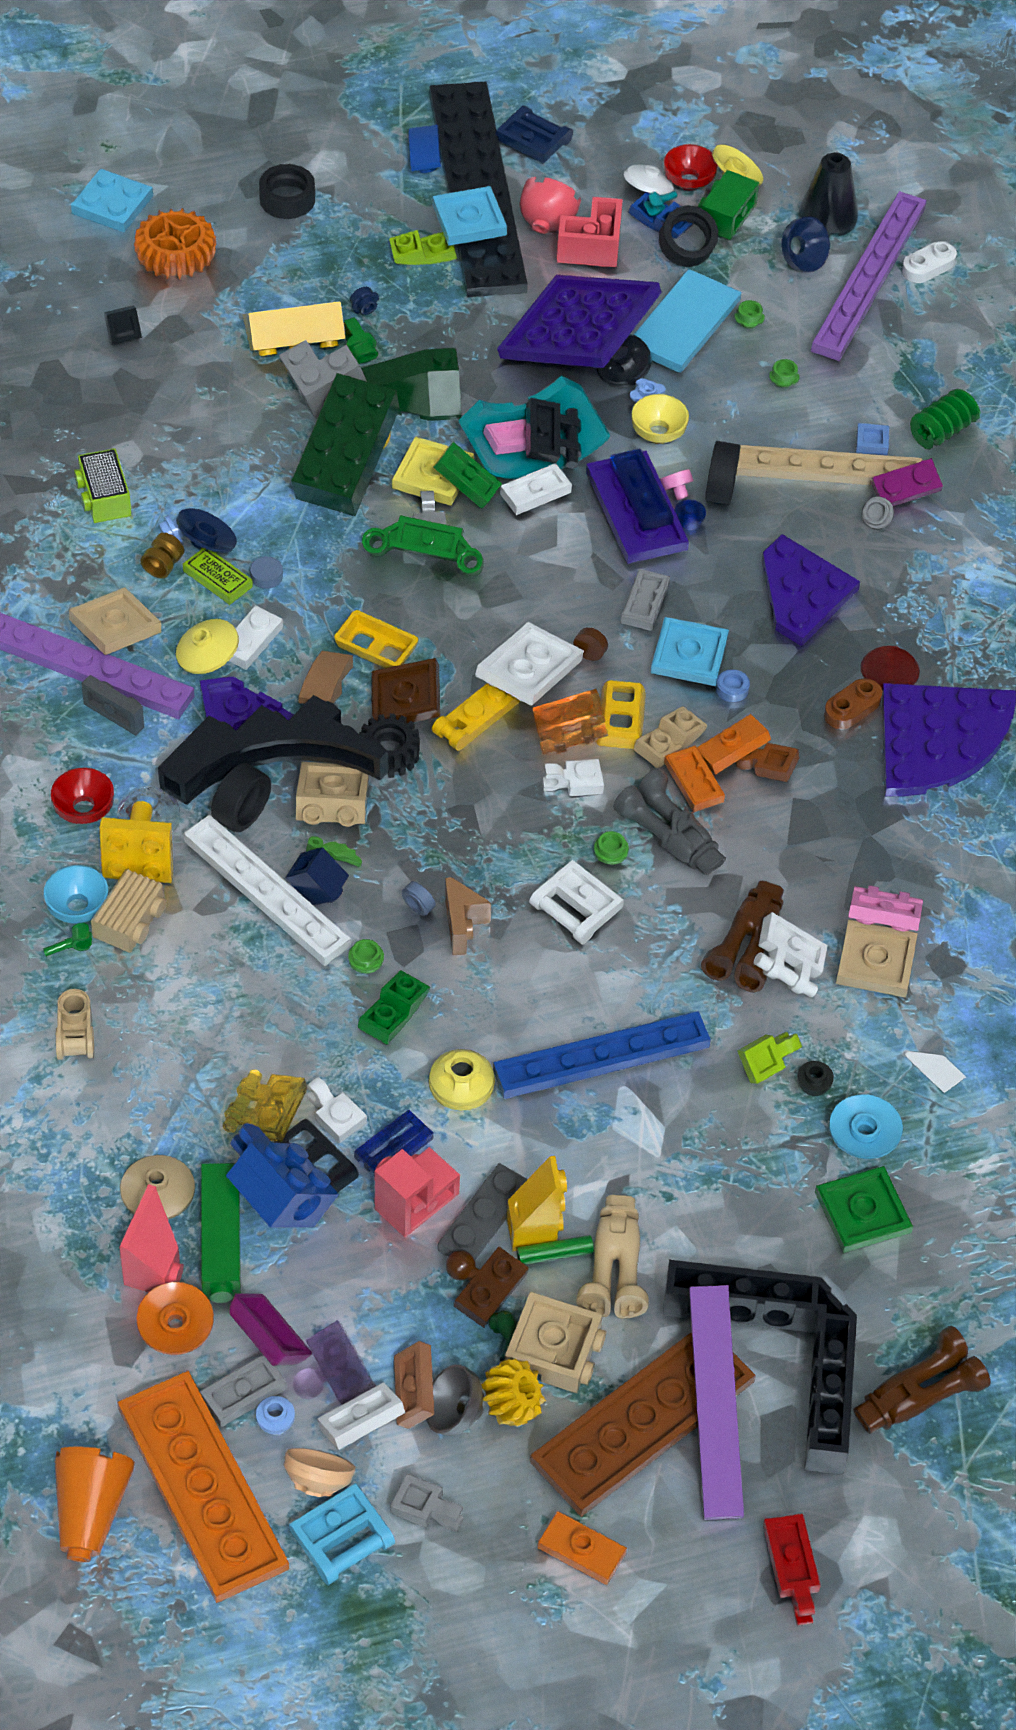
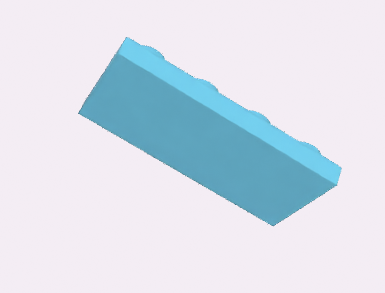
M688 269L634 335L641 338L648 346L652 361L681 373L739 303L742 292Z

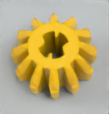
M507 1359L485 1372L486 1381L481 1384L482 1389L486 1392L483 1401L488 1402V1415H495L499 1425L521 1426L541 1414L540 1406L546 1401L545 1397L541 1394V1389L545 1385L538 1382V1370H530L528 1361L521 1362L517 1359Z

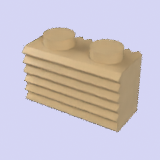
M126 869L91 920L93 938L131 953L137 943L142 944L145 941L149 932L150 922L153 921V918H159L164 912L166 899L164 898L163 885L154 879L150 880L142 874L138 875L135 871L131 872L129 869Z

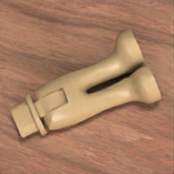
M609 1195L606 1197L605 1207L600 1211V1221L594 1241L592 1282L582 1285L577 1293L576 1303L578 1307L603 1314L602 1317H608L611 1311V1273L614 1260L619 1261V1277L614 1302L615 1315L618 1318L628 1319L640 1316L648 1309V1294L642 1287L637 1285L640 1231L638 1225L639 1213L635 1209V1198L622 1195Z

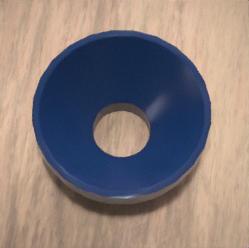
M809 216L791 221L785 228L782 236V253L788 265L796 271L814 272L820 269L825 264L830 251V240L825 226L818 219ZM794 237L800 241V251L798 254H795L791 249V242Z

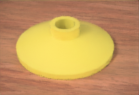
M719 144L713 149V158L723 171L722 176L727 170L758 181L759 186L763 183V175L760 169L744 153L724 144Z
M210 619L200 622L190 628L180 639L176 648V659L182 669L192 674H205L215 671L225 665L235 654L239 644L238 632L230 622L222 619Z

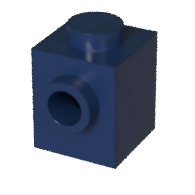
M321 847L302 852L285 879L306 900L315 906L323 903H332L337 900L343 892L342 887L349 874Z

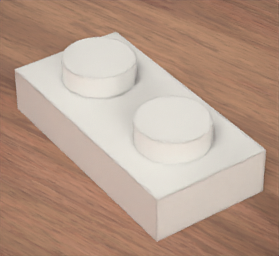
M555 463L501 485L500 495L513 512L518 515L571 493L572 483Z
M255 605L235 628L238 632L239 644L229 662L247 670L282 630L283 619Z
M383 1382L317 1418L322 1433L339 1450L403 1415L405 1410L402 1401Z

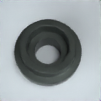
M820 1061L806 1062L799 1068L797 1075L799 1086L806 1094L811 1096H820L832 1087L834 1080L831 1068ZM811 1075H818L820 1078H814Z

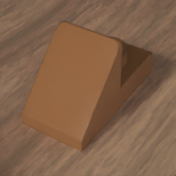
M445 878V905L452 955L467 954V940H473V925L490 923L491 903L454 878Z

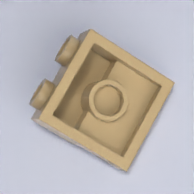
M301 762L296 793V820L305 821L311 825L320 822H338L346 827L353 826L354 824H365L369 775L334 763Z
M530 1292L506 1352L505 1360L517 1359L521 1362L528 1361L530 1370H538V1374H541L542 1383L578 1393L581 1384L589 1385L595 1363L589 1362L592 1352L600 1353L606 1338L607 1331L601 1329L603 1314Z

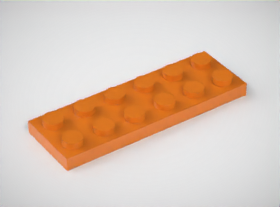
M189 1371L117 1402L118 1410L216 1603L289 1570V1562Z

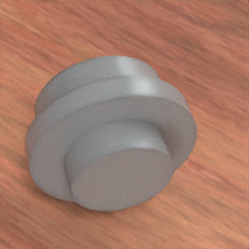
M883 497L869 499L862 508V518L871 528H885L893 520L894 508Z

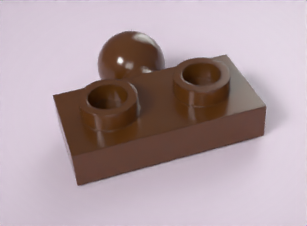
M499 1246L481 1269L476 1267L475 1259L469 1252L458 1250L451 1253L446 1261L447 1273L455 1280L468 1279L470 1281L456 1298L453 1307L485 1328L489 1323L491 1315L497 1313L527 1275L529 1267Z

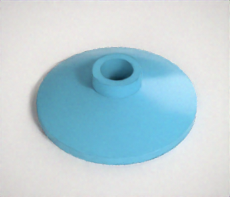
M861 1094L850 1096L837 1104L831 1113L829 1129L834 1142L844 1152L857 1158L875 1159L891 1153L897 1147L902 1137L903 1124L899 1113L889 1102L877 1096ZM860 1131H867L870 1135L862 1134Z

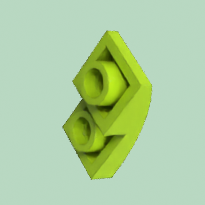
M418 230L389 238L394 261L398 264L426 265L457 259L454 245L448 246L443 232L420 238Z

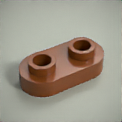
M862 678L855 680L826 702L825 721L836 729H848L854 726L880 706L882 698L881 686L871 679Z

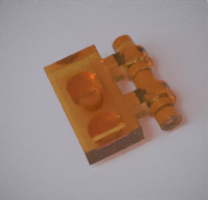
M597 689L532 708L538 735L541 741H543L540 742L543 755L553 752L561 754L567 752L569 747L583 743L588 746L597 743L596 739L608 736L604 723L606 721Z

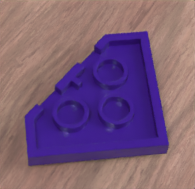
M783 534L763 551L762 565L766 573L767 591L770 605H772L775 630L802 647L859 590L860 581Z
M234 676L200 680L205 717L207 718L210 715L220 722H226L236 731L261 705L271 711L281 713L287 720H290L295 715L284 709L282 703L261 691L257 694L244 687V682Z

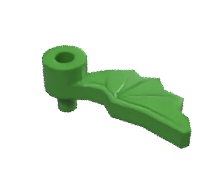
M312 836L308 840L306 851L323 847L334 860L347 862L357 867H360L362 864L361 858L356 855V850L348 848L345 843L339 844L334 841L323 844V840L317 836Z

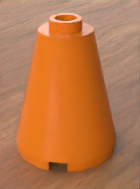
M78 1446L61 1448L60 1452H56L55 1475L60 1550L67 1553V1559L76 1562H90L91 1556L100 1555L133 1473L135 1462L130 1457L113 1452L111 1459L100 1455L101 1449Z

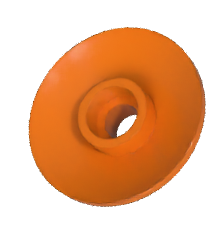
M170 1282L155 1287L145 1295L137 1311V1328L144 1342L152 1349L168 1355H181L197 1349L210 1335L214 1322L213 1308L207 1296L195 1286L182 1282ZM175 1319L183 1323L179 1328H171L168 1324Z

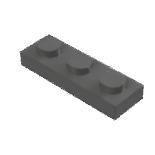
M498 1163L438 1242V1251L449 1257L455 1251L464 1250L469 1252L476 1260L507 1219L508 1199L527 1181V1178Z

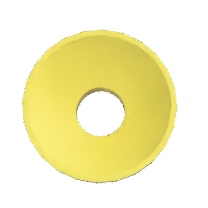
M652 394L643 397L635 403L631 415L632 425L635 432L642 438L655 444H664L674 441L684 434L688 425L689 413L686 406L677 398L664 394ZM659 425L665 427L668 431L663 434H656L650 428Z
M467 1049L448 1051L439 1056L431 1067L429 1089L432 1096L437 1102L452 1110L463 1111L477 1108L484 1104L494 1091L495 1078L493 1068L484 1056L475 1051ZM464 1062L469 1064L473 1071L469 1075L459 1076L451 1068L456 1063Z

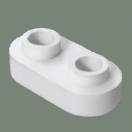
M941 241L932 243L905 257L902 267L904 278L913 283H923L952 269L955 265L956 249L951 244Z

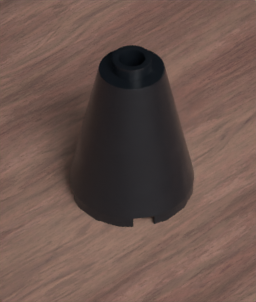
M838 152L829 153L821 159L799 208L800 217L809 216L818 219L825 226L829 236L830 233H839V236L846 235L854 229L858 221V207L851 162L848 157Z

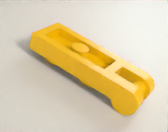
M486 683L448 715L440 716L434 722L431 730L438 737L447 738L449 745L455 750L460 751L514 708L520 701L503 690Z

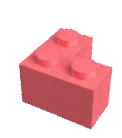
M593 197L591 217L560 215L557 263L617 268L623 199Z
M430 1147L420 1155L414 1154L412 1156L401 1149L393 1157H385L375 1169V1210L403 1237H407L459 1195L460 1174Z

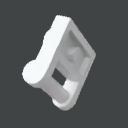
M573 860L540 886L529 900V904L537 910L543 909L571 931L573 938L582 945L587 943L597 929L623 908L624 902L623 898ZM557 894L587 919L580 922L552 900L551 897Z

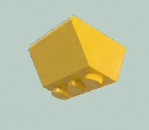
M341 301L243 314L250 351L258 350L259 356L277 354V347L289 346V349L305 340L308 343L319 342L320 348L338 346V340L345 339Z

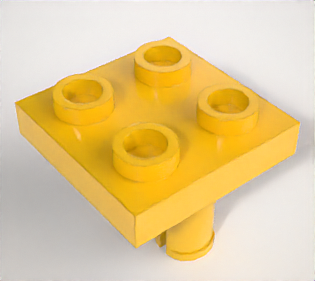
M145 801L135 802L132 806L130 820L101 818L99 828L101 866L104 878L120 879L124 871L129 869L131 872L135 871L138 875L142 874L144 877H148L150 880L154 879L156 882L172 883V823L151 821L153 812L151 804Z

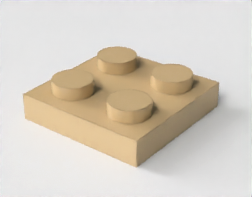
M125 587L69 609V620L104 655L161 633V621Z
M848 920L836 984L906 998L918 933L898 931L889 927L874 924L867 925L858 921Z

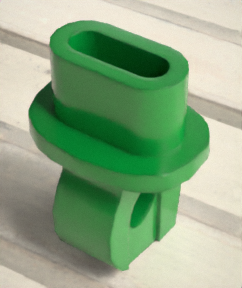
M355 317L343 320L346 345L358 364L376 359L378 357L376 350L377 342L372 334L364 332Z

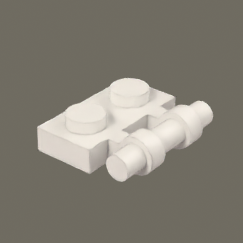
M770 913L763 919L759 946L770 953L769 956L762 952L758 953L754 959V965L763 969V974L773 980L778 978L788 984V989L794 993H803L812 998L816 994L818 986L809 981V978L812 977L814 979L823 973L827 945L775 913ZM786 962L795 967L794 971L785 967L784 963Z

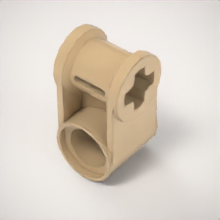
M80 989L66 990L58 998L56 1028L57 1060H63L64 1056L87 1055L88 1059L94 1058V1031L90 999L86 992ZM74 1010H80L79 1013H75V1014L69 1013V1012L74 1011Z

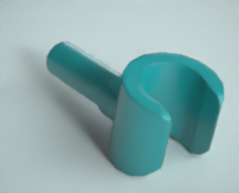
M676 191L664 195L652 192L649 195L650 201H645L644 206L650 216L658 215L665 208L664 202L677 198L678 194Z

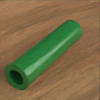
M591 1235L521 1246L517 1247L516 1251L518 1260L528 1265L593 1254L594 1246Z

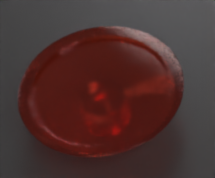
M895 646L875 648L868 652L861 662L863 677L874 680L881 688H883V683L914 685L920 675V668L916 659L906 650Z

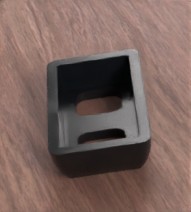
M303 1119L274 1141V1143H290V1139L301 1131L306 1130L317 1140L306 1149L309 1155L308 1159L312 1164L326 1154L332 1155L341 1164L328 1175L331 1180V1186L337 1192L359 1177L356 1166L308 1119Z

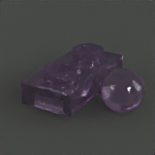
M338 1320L305 1340L320 1368L316 1370L311 1368L302 1369L295 1375L293 1389L299 1397L303 1399L316 1398L322 1392L324 1383L328 1381L339 1403L343 1405L376 1387L344 1326Z

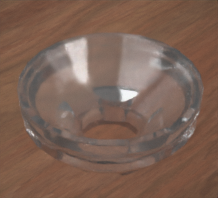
M158 786L135 788L121 799L117 812L118 819L130 820L133 804L142 798L152 797L158 803L152 807L151 821L172 823V833L179 825L180 807L176 798L161 790Z

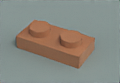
M421 1341L394 1355L396 1396L402 1401L405 1410L403 1415L397 1417V1425L407 1429L434 1415L431 1345Z

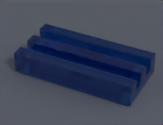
M407 1110L354 1151V1158L358 1162L362 1161L364 1168L368 1172L372 1171L375 1177V1169L385 1157L390 1155L393 1157L401 1149L410 1156L414 1155L433 1140L434 1132L415 1114ZM410 1123L413 1125L402 1135L397 1136L393 1140H391L385 1148H383L373 1157L370 1156V1154L373 1151H375L377 1148H379L381 1145L387 1142L390 1138H392L394 1135H396L398 1132L404 1129L407 1125H409Z

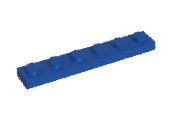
M697 1011L493 1062V1071L503 1098L508 1099L710 1048L711 1039L701 1015Z

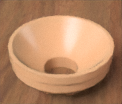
M290 1448L286 1451L284 1457V1468L290 1479L294 1482V1488L316 1497H331L334 1492L349 1485L356 1470L355 1465L341 1457L313 1449Z

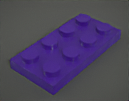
M647 451L586 463V474L627 564L688 550L689 540Z

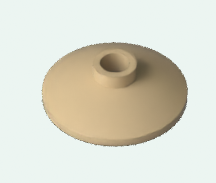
M153 1155L136 1161L126 1170L120 1184L122 1201L132 1214H135L148 1184L155 1186L168 1220L185 1211L192 1202L195 1193L194 1177L190 1169L180 1160L166 1155ZM153 1180H163L159 1184H154L151 1182Z

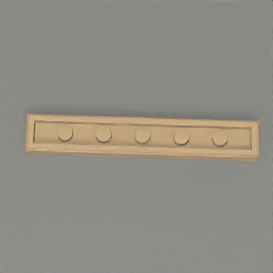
M740 445L736 475L872 485V477L921 462L922 458Z

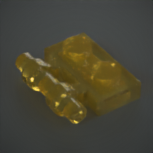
M250 1070L247 1077L243 1078L237 1087L238 1095L235 1101L229 1103L224 1113L226 1119L222 1127L225 1131L234 1133L239 1125L249 1123L259 1127L270 1140L282 1142L308 1089L306 1080L301 1077L271 1074L265 1085L260 1084L263 1075L257 1070ZM251 1101H257L254 1109L248 1108Z

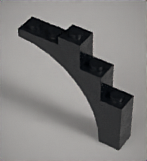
M313 695L290 720H287L281 713L271 711L261 705L237 731L228 723L220 722L209 715L158 767L159 785L162 791L187 805L206 788L224 779L234 767L242 763L254 767L278 761L296 760L334 763L359 770L381 780L388 773V750L380 743L371 741L358 734L352 727L341 724V710L332 702L324 701Z

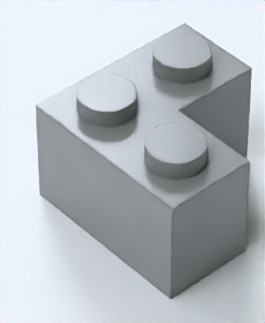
M307 340L279 355L290 379L315 418L320 414L336 373L366 381L360 365L347 345L319 360Z

